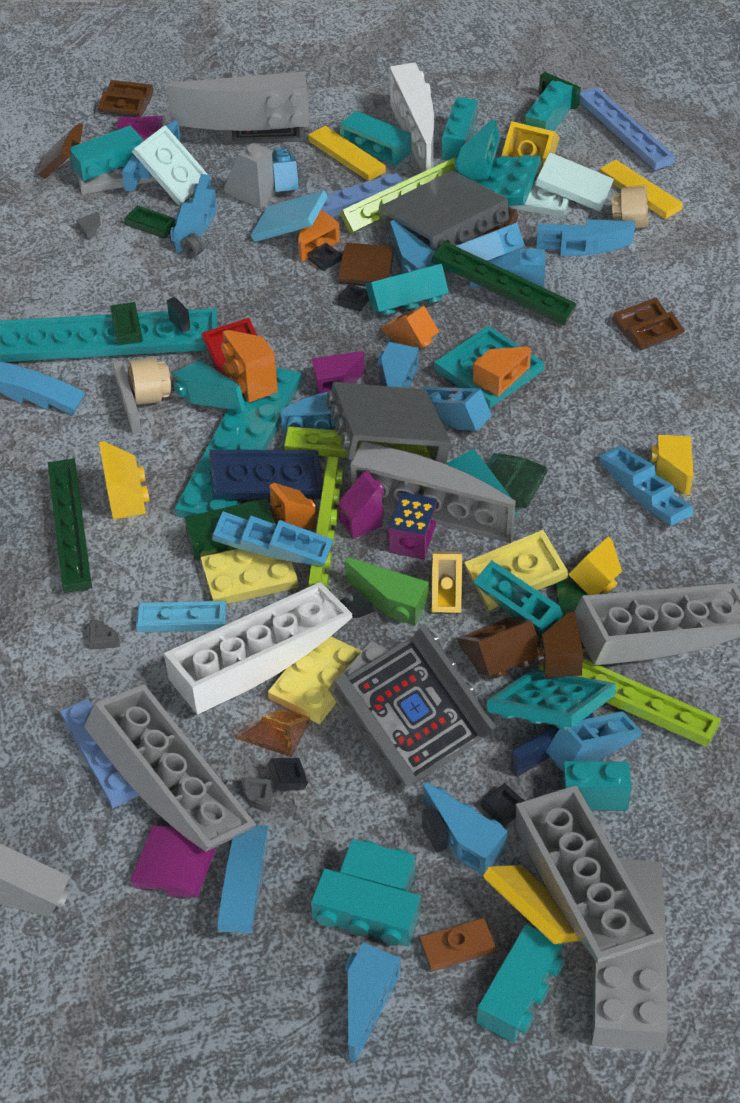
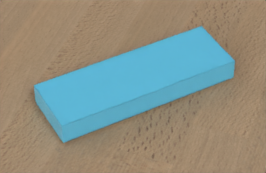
M226 601L138 603L137 632L216 630L226 625Z

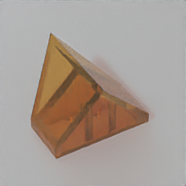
M282 708L262 716L259 724L235 739L292 757L309 725L310 717Z

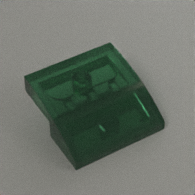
M493 453L486 464L510 497L516 501L515 508L528 507L548 472L547 468L539 463L507 454Z

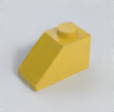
M658 435L656 446H651L650 456L651 462H655L656 474L671 483L684 495H690L693 481L691 436Z
M608 536L568 574L588 595H597L601 592L608 594L618 584L614 579L622 572L613 540Z
M433 551L432 612L461 613L462 552Z

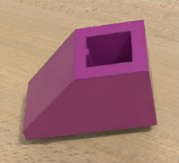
M363 351L312 358V375L317 394L331 391L333 382L355 384L364 374Z
M368 471L361 474L339 501V521L352 539L382 527V515L384 514L382 495H384V490L380 481L375 480Z

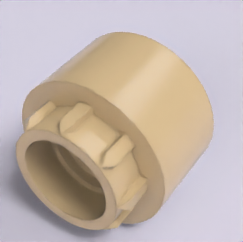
M646 186L621 188V193H614L612 195L614 221H635V228L648 227Z
M156 358L128 360V381L136 405L160 403L162 397L170 395L171 381L167 363L164 361L157 362Z

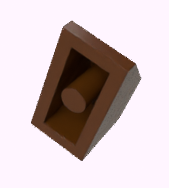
M575 612L567 613L542 634V647H537L538 666L543 665L545 678L582 676L583 650Z

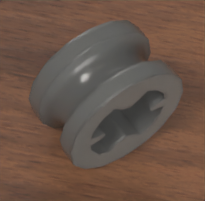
M191 233L188 237L181 240L182 249L191 258H194L205 249L202 239L195 233Z

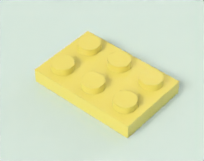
M544 530L464 562L472 582L491 560L537 591L568 578V571ZM475 585L488 611L499 607L496 602Z
M241 549L201 557V564L212 601H226V604L298 588V579L291 561L271 558Z
M330 636L303 658L285 669L268 691V699L321 724L337 703L328 689L333 681L348 668L362 651Z

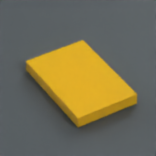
M522 865L488 867L483 875L484 879L553 944L580 941L549 890Z

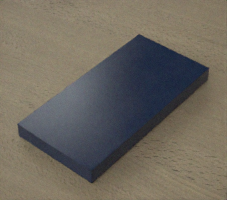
M209 450L213 499H271L269 485L273 483L300 490L307 499H321L323 480L318 450Z

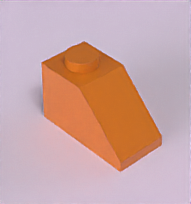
M322 209L312 226L300 229L298 249L301 262L308 259V252L324 243L333 246L340 242L339 222Z
M425 306L404 313L381 327L385 334L398 343L412 347L419 346L420 349L433 342L432 337L439 333Z
M514 347L488 350L482 357H478L473 364V383L496 396L501 395L530 368L531 348Z
M277 483L269 485L271 510L276 525L281 520L306 530L316 527L315 514H317V508L311 499H307L300 490Z

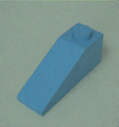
M390 221V241L395 248L394 253L402 274L436 265L431 263L432 256L435 253L433 249L397 221Z
M514 223L456 246L488 261L524 247L525 244L518 224Z
M518 249L488 260V262L544 288L545 249ZM470 281V287H482Z
M388 342L385 351H381L378 358L383 386L410 387L418 369L419 348Z
M422 388L427 391L441 422L457 430L477 431L492 416L481 389Z
M621 711L583 719L571 729H559L545 752L552 758L555 765L563 771L564 761H599L639 738L643 732Z
M364 942L357 953H351L345 966V972L348 973L349 1061L354 1063L359 1058L401 975V958Z

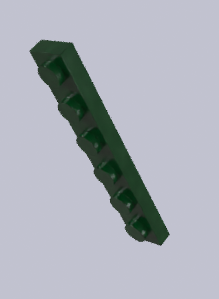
M443 241L432 256L431 263L436 265L442 264L444 269L565 326L575 311L577 303L446 241Z
M75 458L47 462L63 592L68 593L92 589Z

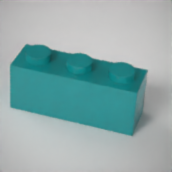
M552 80L525 115V125L555 131L571 109L573 86L564 84L561 81Z
M466 97L455 98L442 136V160L458 158L461 147L473 137L477 125L478 100Z
M359 111L353 112L340 123V136L369 155L394 166L411 153V133Z
M127 126L72 146L70 150L71 167L83 181L126 166L134 155L132 151L143 142V139L131 126Z
M442 264L365 284L372 313L381 312V316L396 313L395 308L403 305L405 310L418 307V301L427 299L428 304L442 300L441 295L449 293Z
M324 868L311 902L312 919L326 927L337 926L348 929L357 936L369 935L379 938L389 945L409 947L421 912V895Z
M525 924L478 1006L476 1024L513 1043L520 1032L526 1034L534 1018V1014L531 1012L535 1004H543L550 989V986L547 985L552 975L557 977L564 965L565 958L561 956L563 943L553 944L542 932Z

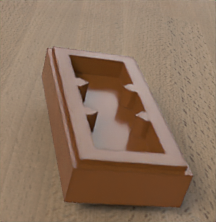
M484 918L420 937V945L431 972L486 956L496 951L495 943Z

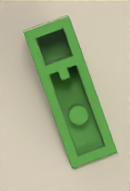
M347 557L345 560L346 580L387 617L401 623L416 626L428 602L429 582Z

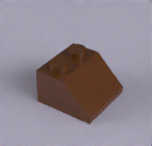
M513 617L505 618L457 638L458 643L477 672L491 678L506 675L508 673L507 669L513 666L525 667L534 663V658L537 657V647H541L532 620Z

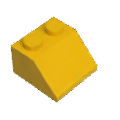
M511 121L501 157L540 156L542 164L537 174L539 176L549 153H556L560 137L555 131Z
M105 441L99 442L113 520L146 514L144 503L150 501L147 485L141 486V483L146 482L143 466L137 467L135 455Z

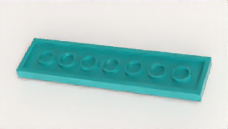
M276 367L277 393L250 403L242 394L245 409L227 410L175 507L176 516L184 518L241 503L242 499H213L209 450H267L281 423V409L290 405L302 382L301 372Z

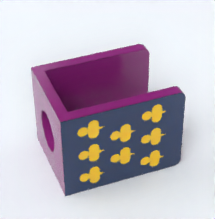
M401 493L389 526V553L425 560L436 528V521L431 519L437 505V499Z

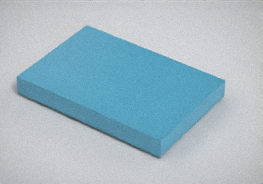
M322 190L268 206L250 236L254 242H258L312 226L327 200V194Z

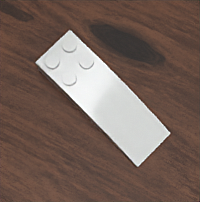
M416 62L390 66V106L400 128L411 133V151L422 173L433 168L434 111L430 85L425 82L424 73L419 70Z
M319 582L165 652L164 657L168 679L195 713L200 714L256 687L288 668L352 619V613Z

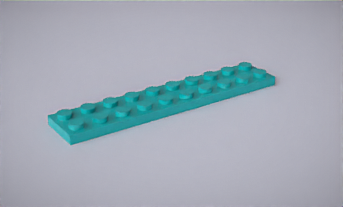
M217 308L188 310L190 330L184 333L169 320L168 311L138 313L143 342L117 346L112 314L0 320V362L207 351L201 334L202 332L218 328Z

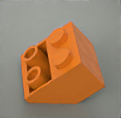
M231 330L223 331L224 343L221 344V348L226 358V363L223 364L224 371L228 378L232 377L234 382L240 385L241 392L250 403L277 393L275 353L266 340L261 336Z

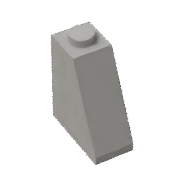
M251 143L241 151L225 184L224 192L260 209L275 197L272 150L256 143Z
M0 844V904L47 917L51 915L55 907L61 909L70 890L65 888L70 876Z

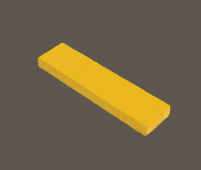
M323 126L308 134L310 143L367 181H371L386 172V165L327 126Z
M614 160L599 168V173L613 178L612 184L620 190L624 187L646 186L648 208L664 219L682 210L683 203L618 160Z

